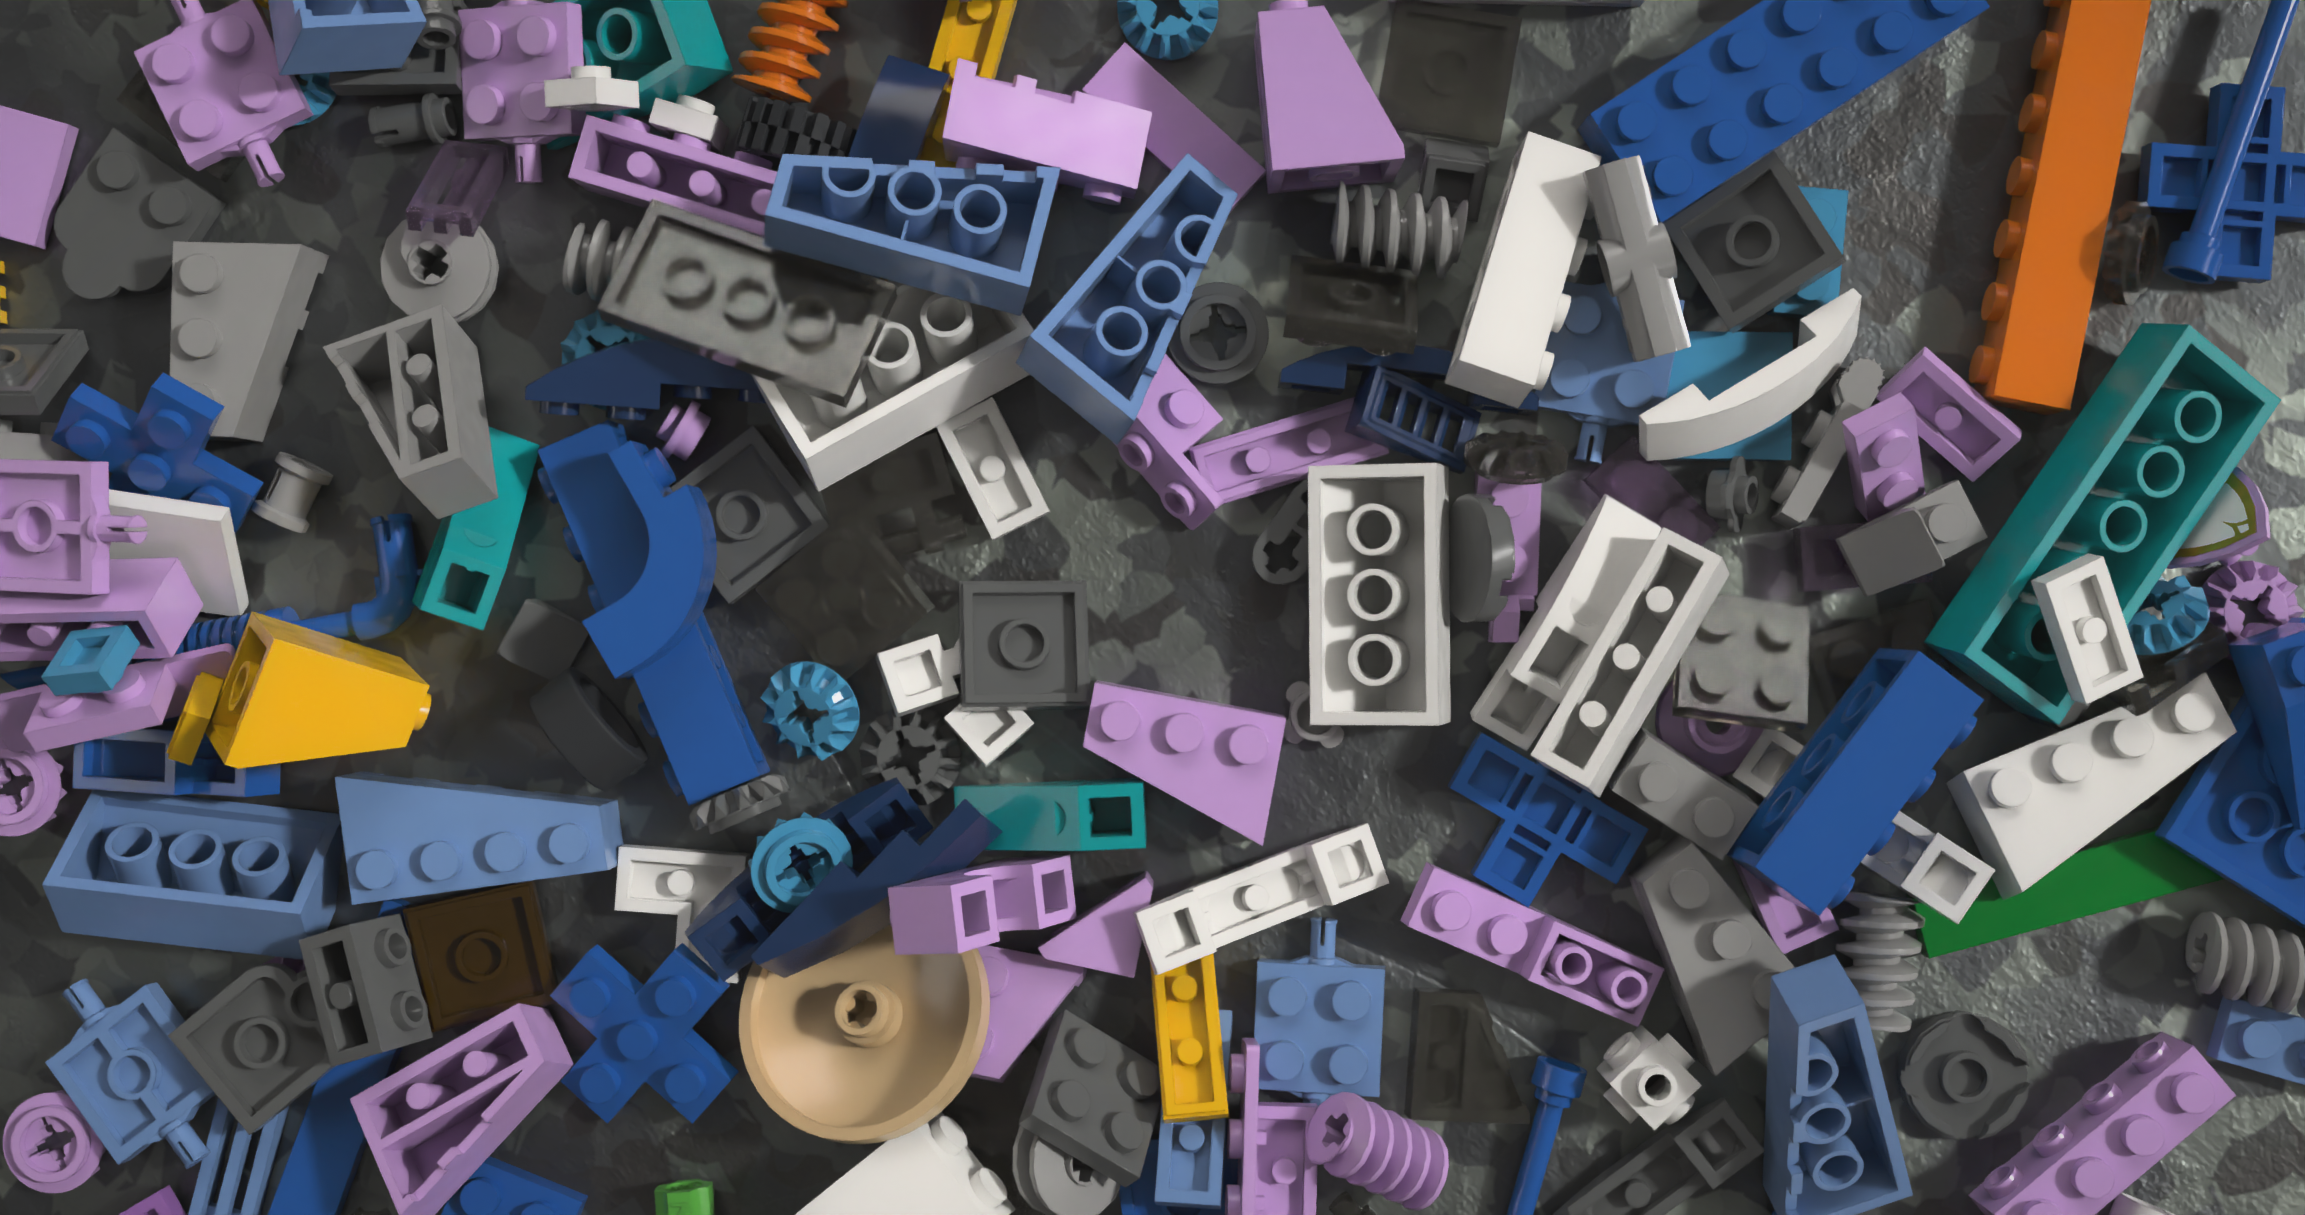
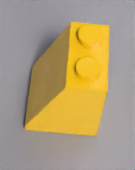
M252 611L205 733L224 765L238 769L406 747L412 730L419 731L428 717L431 695L427 692L430 685L399 656Z

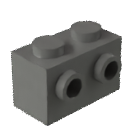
M401 913L345 925L298 940L331 1067L433 1038L428 1020L427 1005L421 993L411 954V943L406 934Z

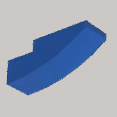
M152 726L74 744L72 788L163 795L205 794L253 797L280 794L281 763L239 769L224 765L206 733L203 735L192 765L168 759L169 754L166 752L176 726Z

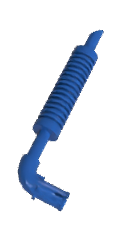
M399 513L387 515L388 520H384L383 516L370 519L379 569V576L374 577L376 597L372 600L353 604L351 611L302 620L299 619L296 611L290 606L258 611L256 613L337 638L357 636L359 640L364 641L395 631L412 614L415 604L411 601L423 569L418 568L412 515ZM251 613L193 623L175 654L224 643L231 644L237 650ZM131 659L128 665L153 659ZM48 665L0 673V677L18 690L46 684L41 676Z

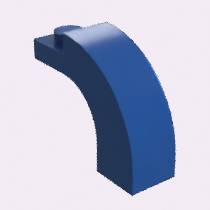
M631 440L609 452L608 455L645 519L649 534L647 563L636 585L624 597L582 621L615 679L631 677L667 655L691 631L708 601L713 586L717 560L716 533L713 518L701 489L686 484L672 492L669 485L676 482V477L664 455L656 447L649 451L645 444Z

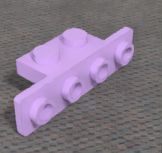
M1165 353L1134 423L1116 447L1124 462L1132 469L1138 471L1159 494L1167 511L1180 519L1190 530H1194L1223 504V499L1186 458L1184 453L1210 433L1223 418Z
M224 643L175 654L173 658L153 659L127 665L122 678L114 686L113 690L99 693L89 692L55 696L47 684L0 694V737L11 752H21L34 749L35 752H41L161 725L164 719L180 716L196 675L200 676L201 671L223 678L225 681L236 650L231 644Z
M1242 1038L1241 1054H1230L1229 1092L1240 1093L1239 1119H1228L1227 1157L1228 1159H1238L1237 1185H1226L1225 1215H1316L1317 1164L1309 1160L1306 1140L1311 1119L1318 1105L1316 1103L1258 1102L1260 1046L1255 1038Z

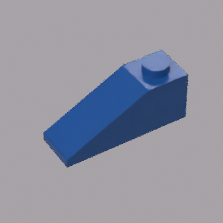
M2287 623L2228 644V648L2294 829L2301 830L2305 828V623Z

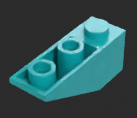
M489 427L498 498L442 518L411 601L422 611L480 630L485 628L507 568L537 459V450L540 448V445Z
M1140 778L954 786L955 808L966 799L1003 831L984 850L1094 851L1146 848L1144 780Z

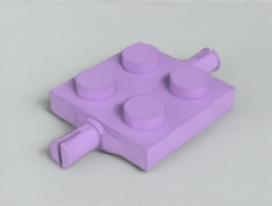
M170 0L181 25L171 34L134 51V54L187 164L196 171H200L227 157L246 156L260 187L274 185L271 178L280 182L284 179L285 175L281 171L269 144L274 142L285 129L314 114L295 75L279 76L273 31L261 5L256 0H240L217 12L205 13L199 0Z
M505 0L489 8L458 10V16L462 22V30L459 37L464 139L475 141L500 140L507 144L515 145V183H543L541 145L548 144L559 137L581 136L586 119V111L545 107L544 80L571 78V67L584 66L581 5L571 2L543 3L536 0Z
M0 459V591L83 595L110 593L109 548L111 542L140 544L146 539L148 531L124 530V528L147 527L146 520L142 516L110 515L109 462Z

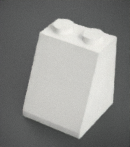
M940 1112L929 1122L914 1131L898 1138L887 1140L795 1215H1010L1016 1209L1007 1198V1190L1002 1180L992 1170L984 1168L967 1146V1137L960 1125L952 1118L944 1116Z

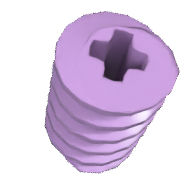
M1341 1092L1330 1096L1319 1105L1308 1128L1306 1150L1310 1162L1318 1165L1323 1164L1330 1175L1345 1178L1350 1184L1362 1186L1370 1193L1383 1195L1386 1200L1401 1203L1409 1210L1420 1211L1430 1206L1439 1196L1446 1182L1449 1159L1448 1149L1442 1137L1434 1130L1422 1127L1411 1119L1402 1118L1394 1111L1385 1110L1379 1104L1366 1101L1358 1094Z

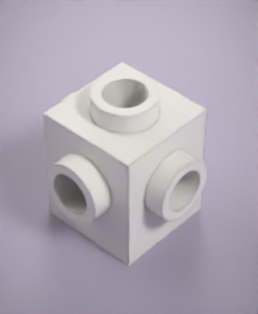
M1642 1025L1633 1033L1628 1032L1618 1038L1604 1054V1061L1596 1068L1612 1086L1603 1096L1630 1124L1640 1115L1654 1130L1663 1122L1669 1125L1683 1117L1694 1104L1695 1097L1692 1094L1702 1086L1687 1071L1695 1062L1689 1053L1669 1033L1658 1041ZM1655 1074H1661L1645 1091V1084L1648 1078Z

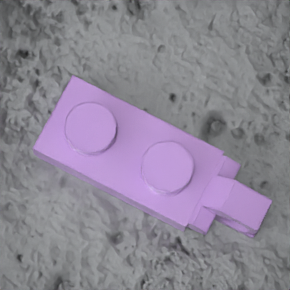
M1477 466L1475 470L1474 494H1491L1496 499L1493 505L1503 506L1510 518L1515 542V570L1512 573V580H1502L1499 596H1508V601L1496 619L1488 622V642L1517 643L1519 640L1520 611H1534V596L1538 595L1542 468Z

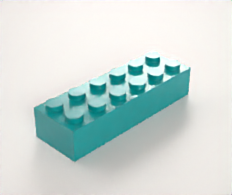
M2142 323L1924 643L2014 710L2059 725L2075 701L2071 700L2031 580L2088 553L2103 556L2127 626L2274 412L2281 399L2192 326L2187 324Z

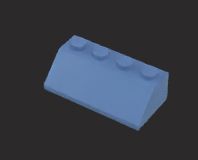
M92 790L42 886L60 929L64 933L303 960L298 940L326 932L336 910L343 848L340 814L177 795Z

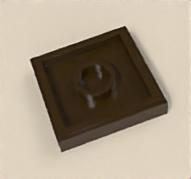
M535 880L490 886L406 905L403 909L423 998L428 1009V1019L432 1033L489 1020L518 1003L537 1007L557 1004L550 996L559 984Z

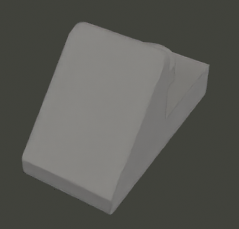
M1954 480L1835 540L1864 597H1868L1938 570L1945 566V559L1988 537L1959 480Z

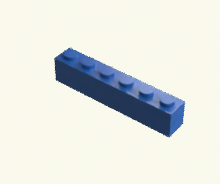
M606 420L537 450L544 467L538 469L541 486L553 504L560 503L569 524L563 528V536L567 547L577 562L585 561L594 584L588 586V594L596 613L624 597L636 585L645 569L649 554V534L645 519L608 455L609 452L627 443L630 439L623 424ZM702 611L691 631L667 655L631 677H626L628 680L631 678L635 679L644 700L638 703V712L646 731L652 738L660 737L668 756V760L663 762V770L668 784L676 796H685L688 806L771 771Z

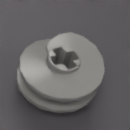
M439 207L420 210L417 214L403 220L387 238L380 257L381 282L390 300L409 316L442 304L457 323L467 321L486 306L496 289L499 264L494 244L480 225L455 210ZM437 257L443 258L441 261L449 265L442 277L437 275L438 272L431 269Z
M1019 1127L1013 1146V1174L1019 1193L1032 1209L1045 1215H1098L1116 1198L1121 1186L1119 1183L1024 1127Z

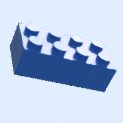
M1879 648L1759 805L1726 855L1784 899L1818 916L1822 914L1826 907L1828 909L1837 907L1851 891L1855 882V878L1851 874L1866 854L1869 856L1875 855L1892 837L1896 828L1892 820L1907 801L1912 803L1918 800L1932 785L1936 777V771L1932 768L1947 748L1954 749L1958 747L1971 734L1977 723V718L1973 714L1984 699L1920 651Z

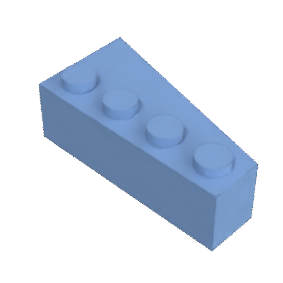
M1187 153L1031 333L1016 364L1118 445L1138 415L1147 390L1158 371L1179 320L1185 312L1199 276L1210 257L1238 194Z
M782 154L765 212L764 246L1021 316L1030 289L1061 167L1037 166L1034 172L1004 170V164L976 163L975 169L935 167V161L909 160L908 165L874 164L872 158Z
M363 771L335 776L352 905L607 871L618 866L619 846L624 845L618 800L543 791L531 792L505 789L500 786L468 785L441 782L435 779L387 776L381 773Z

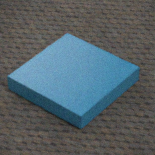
M1687 331L1691 347L1675 352L1666 399L1694 384L1708 400H1711L1793 350V332L1732 333ZM1792 413L1759 433L1734 444L1693 456L1669 460L1731 461L1734 456H1743L1745 461L1791 460Z

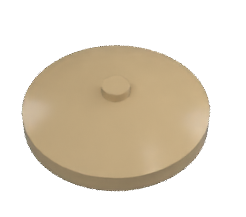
M891 925L847 951L786 978L757 965L753 961L744 984L739 1010L740 1046L751 1081L768 1106L781 1118L806 1133L829 1141L844 1144H871L895 1139L910 1133L929 1122L953 1101L968 1081L980 1058L986 1040L990 1015V991L987 973L977 948L959 954L895 955Z

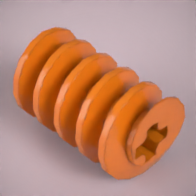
M776 0L778 3L762 2L757 9V14L769 27L753 26L747 35L749 40L760 51H743L738 58L740 65L751 75H733L731 80L749 91L772 100L777 99L788 104L790 102L810 103L812 97L798 85L799 79H820L821 73L807 61L808 56H829L831 50L816 37L818 31L838 32L840 26L826 14L827 7L847 8L849 2L847 0Z

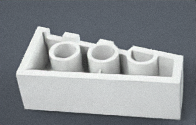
M2205 672L1967 769L1946 784L1984 862L1995 869L1992 878L2002 899L2006 900L2024 892L2235 734L2237 730Z

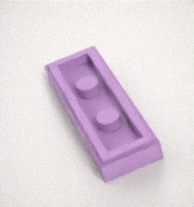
M1125 42L1082 89L1083 93L1152 112L1145 151L1169 173L1187 153L1190 154L1238 194L1231 211L1266 173V170Z
M1353 397L1196 445L1188 451L1193 466L1221 496L1223 504H1227L1308 479V466L1354 465L1387 455L1389 450L1385 446L1345 432L1355 398Z

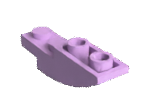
M1427 862L1400 920L1410 928L1516 972L1533 983L1637 1027L1640 1025L1664 971L1663 967L1532 906L1527 907L1515 899L1480 883L1471 882Z

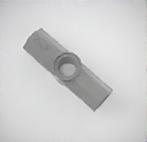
M1640 155L1623 158L1584 171L1582 174L1600 240H1597L1596 245L1601 271L1610 296L1617 299L1622 317V325L1625 328L1629 351L1632 354L1634 363L1691 347L1674 284L1678 274L1673 247L1665 225L1657 221L1650 187L1644 173V165L1642 166Z

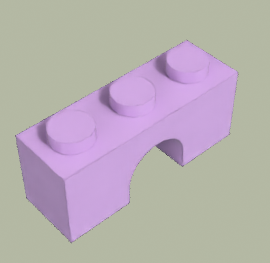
M1070 855L1005 858L888 888L890 924L893 931L895 955L959 954L999 942V932L1039 930L1077 918Z

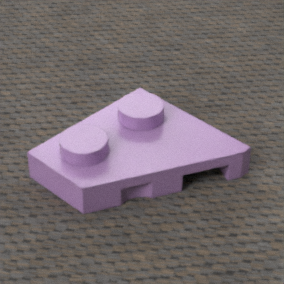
M986 945L977 948L982 957L988 978L990 1015L986 1040L980 1058L970 1077L1003 1083L1022 1059V1052L1032 1040L1038 1039L1052 1021V1014L1074 986L1079 987L1085 979L1087 968L1047 960L1042 955Z

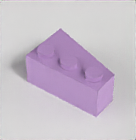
M961 58L957 59L942 136L945 158L948 161L957 162L956 168L975 169L976 163L1004 164V170L1034 172L1037 166L1061 167L1054 192H1057L1059 183L1083 188V198L1102 204L1120 205L1122 197L1134 199L1138 188L1152 112L1079 91L1072 92V96L1037 89L1036 79L1018 74L1014 76L1013 83L975 76L978 63Z
M1099 680L1094 683L1083 743L1084 748L1263 846L1286 723L1284 715Z
M518 1003L350 1098L399 1215H435L574 1066L549 1009Z

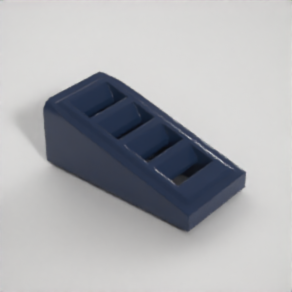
M1375 365L1362 372L1345 432L1428 463H1439L1447 466L1452 472L1462 474L1466 469L1482 413L1404 375ZM1386 395L1395 398L1388 422L1379 418ZM1407 403L1416 406L1409 432L1400 428ZM1429 411L1437 414L1430 442L1421 438ZM1450 419L1460 423L1452 452L1442 448Z

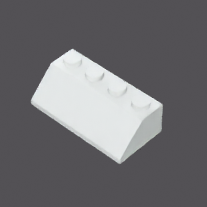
M887 280L743 359L788 444L819 492L1030 375L1016 364V361L1034 329L1023 313L1021 316Z
M1439 463L1308 466L1310 725L1439 726L1451 722L1449 468Z

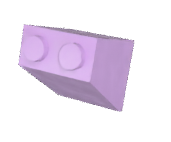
M1279 0L1269 4V11L1258 12L1254 51L1268 194L1339 187L1340 181L1344 182L1345 187L1393 182L1405 159L1404 144L1325 6L1308 7L1307 0Z

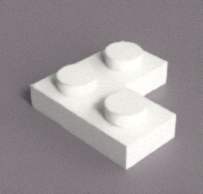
M630 844L619 846L614 910L678 915L675 949L684 943L713 970L687 938L685 931L704 908L749 866L750 853ZM742 969L728 978L726 982L738 983L742 978Z

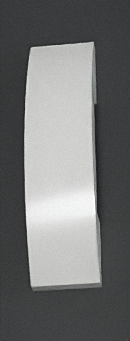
M1852 288L1800 319L1798 347L1711 400H1708L1694 384H1691L1639 415V453L1647 461L1682 458L1713 451L1757 434L1795 411L1827 383L1849 353L1857 336L1862 296Z
M1768 723L1732 777L1765 799L1804 746ZM1899 811L1892 820L1896 828L1888 843L1875 855L1869 856L1866 854L1860 864L1958 925L1995 872V869L1938 832L1937 834L1931 832Z
M1363 823L1239 867L1134 912L1133 915L1154 974L1159 975L1215 953L1218 947L1324 905H1336L1389 884V880L1368 823Z

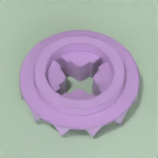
M2239 561L2232 565L2221 567L2210 575L2202 586L2210 609L2209 621L2201 632L2202 638L2217 654L2233 661L2228 644L2287 624L2291 617H2300L2305 612L2298 606L2294 593L2298 586L2287 581L2278 572L2279 567L2260 562ZM2259 595L2261 600L2258 603L2257 609L2265 615L2264 618L2269 623H2248L2244 628L2242 623L2245 619V614L2238 609L2239 605L2230 601V599L2254 601Z
M0 737V789L3 788V784L11 780L10 769L15 776L26 775V777H33V781L29 782V786L21 790L22 801L17 794L0 795V835L10 837L36 832L46 822L57 817L55 810L59 800L67 794L61 787L60 776L65 767L55 762L48 750L35 752L34 749L21 752H11Z
M65 1090L37 1094L25 1100L9 1117L3 1134L4 1157L12 1173L24 1185L44 1193H63L82 1185L100 1170L99 1163L102 1154L106 1151V1147ZM53 1129L56 1132L67 1130L69 1133L73 1131L75 1137L71 1138V1142L63 1147L64 1154L60 1148L51 1151L47 1148L39 1152L37 1146L45 1143V1139L53 1134Z

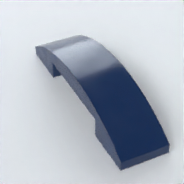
M888 55L865 108L848 157L872 158L874 164L908 165L909 160H920L927 137H932L951 79L950 74ZM818 261L810 300L836 309L884 283L886 279Z
M1396 343L1342 347L1315 354L1283 368L1279 374L1278 388L1341 395L1345 389L1347 370L1364 372L1375 365L1406 377L1445 381L1454 352L1433 347ZM1468 391L1466 406L1480 411L1529 416L1538 411L1539 397L1530 391L1519 408Z
M897 777L866 789L815 817L823 820L829 818L843 832L851 846L853 855L852 868L855 870L873 857L876 858L902 830L918 840L933 829V826ZM795 845L790 848L791 853L789 854L792 863L787 868L794 867L799 874H803L807 881L811 879L808 869H810L808 859L816 854V852L811 855H805L801 848L797 849ZM749 866L704 908L685 931L687 938L723 982L752 962L753 959L750 956L772 934L771 932L777 929L791 914L772 908L759 897L752 885Z

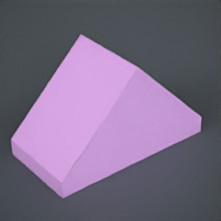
M1145 871L1079 914L1076 919L1068 921L1042 938L1038 949L1044 959L1134 978L1142 937L1133 913L1150 905L1154 881L1149 873Z

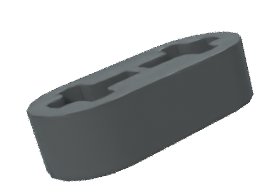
M1308 479L1303 480L1293 489L1258 537L1252 549L1251 561L1255 572L1262 580L1271 584L1285 585L1296 581L1309 567L1308 529L1305 531L1297 525V522L1307 509V505L1300 498L1305 491L1308 492ZM1293 531L1301 537L1291 552V557L1297 561L1295 568L1290 571L1282 567L1275 574L1269 572L1265 567L1269 561V556L1263 551L1265 545L1270 542L1278 546Z

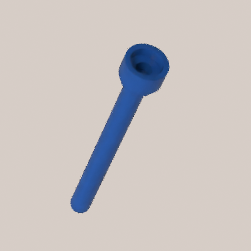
M2271 0L2190 230L2182 232L2179 241L2170 243L2162 265V271L2174 278L2197 284L2215 283L2224 258L2223 254L2219 252L2221 241L2216 236L2300 0Z
M1538 1056L1531 1083L1536 1086L1534 1097L1539 1102L1506 1215L1534 1214L1563 1109L1571 1108L1573 1098L1581 1097L1587 1076V1071L1576 1064L1549 1056Z

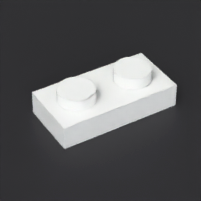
M993 397L936 426L992 540H996L1050 513Z
M2088 553L2031 580L2071 700L2088 704L2143 678L2103 556Z

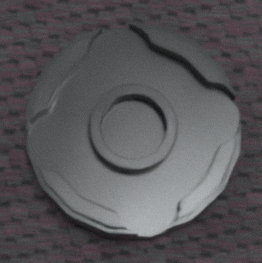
M1468 493L1459 496L1449 510V602L1453 615L1463 623H1484L1496 619L1508 601V596H1499L1502 580H1512V573L1515 570V542L1510 518L1503 506L1493 505L1496 499L1491 494Z
M1955 1010L1932 1016L1912 1031L1900 1051L1896 1076L1902 1100L1919 1122L1945 1138L1961 1140L1959 1138L1970 1139L1975 1137L1982 1139L1996 1135L2015 1121L2027 1101L2030 1083L2026 1082L2028 1074L2026 1065L2029 1067L2025 1050L2010 1030L1983 1014Z

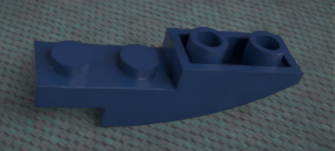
M716 334L659 336L621 343L588 353L558 366L529 383L525 388V400L540 401L539 413L579 415L580 404L606 406L607 418L645 420L646 409L660 408L661 383L674 384L673 396L712 399L713 387L739 389L738 401L766 403L745 362L729 360L730 336Z

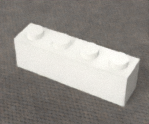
M1528 131L1511 162L1444 382L1445 384L1519 408L1532 389L1541 391L1544 388L1554 361V353L1545 351L1551 331L1555 333L1560 331L1567 316L1571 296L1563 294L1562 291L1567 274L1571 276L1576 275L1586 252L1588 239L1579 237L1583 219L1591 220L1594 216L1582 173L1598 167L1602 156Z
M1663 527L1532 751L1531 756L1544 767L1600 798L1730 575L1722 556Z

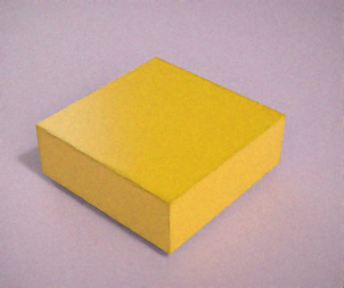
M202 671L200 676L196 675L167 749L168 759L192 765L224 681L223 678Z

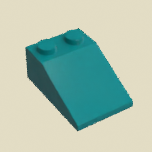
M707 0L554 1L571 2L581 5L584 66L611 67V78L637 81L639 84L640 108L586 112V116L590 115L610 122L612 121L613 114L638 119L651 114L655 98L676 103L679 94L692 97L734 72ZM580 136L559 137L546 144L547 149L558 150L579 142Z

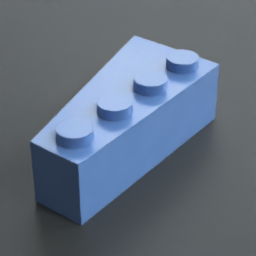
M268 0L279 76L402 68L427 23L417 0Z
M1835 954L1771 976L1764 1134L1765 1152L1762 1185L1777 1215H1857L1913 1196L1865 1003Z

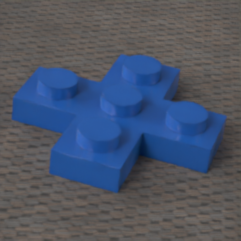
M2220 83L2210 88L2206 146L2151 142L2141 147L2137 211L2195 215L2241 84ZM2270 86L2216 236L2221 241L2219 252L2224 256L2216 280L2246 283H2263L2271 280L2275 221L2305 223V153L2281 152L2286 87Z
M164 372L151 386L139 414L81 383L70 395L51 441L88 461L109 462V472L112 473L109 480L110 490L229 507L235 534L244 523L264 483L204 450L225 406Z
M1480 731L1447 785L1449 788L1501 817L1499 824L1470 873L1528 908L1560 853L1565 854L1617 884L1649 830L1594 798V794L1544 767L1537 760L1535 762L1530 761Z
M684 943L680 944L667 957L644 985L598 944L595 945L583 956L550 995L597 1038L560 1082L607 1124L620 1112L645 1082L693 1124L739 1072L692 1029L730 985L726 981L723 982L718 974Z

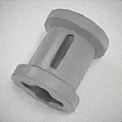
M279 452L275 459L279 468L263 500H256L251 510L260 517L281 527L298 533H306L310 526L306 517L321 486L330 485L333 475L304 459L285 452Z

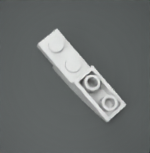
M1604 494L1535 600L1538 609L1521 633L1518 642L1514 644L1470 711L1473 721L1525 751L1529 749L1557 705L1562 702L1661 531V527L1609 495Z

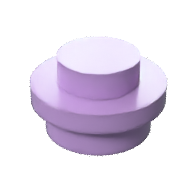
M693 399L686 409L674 404L655 435L665 442L660 452L666 458L674 454L686 461L711 421V417L699 411L701 404Z

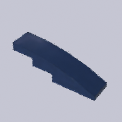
M964 799L923 843L902 830L862 873L840 861L750 957L757 965L786 978L839 955L891 925L889 887L964 869L1003 831L983 812Z

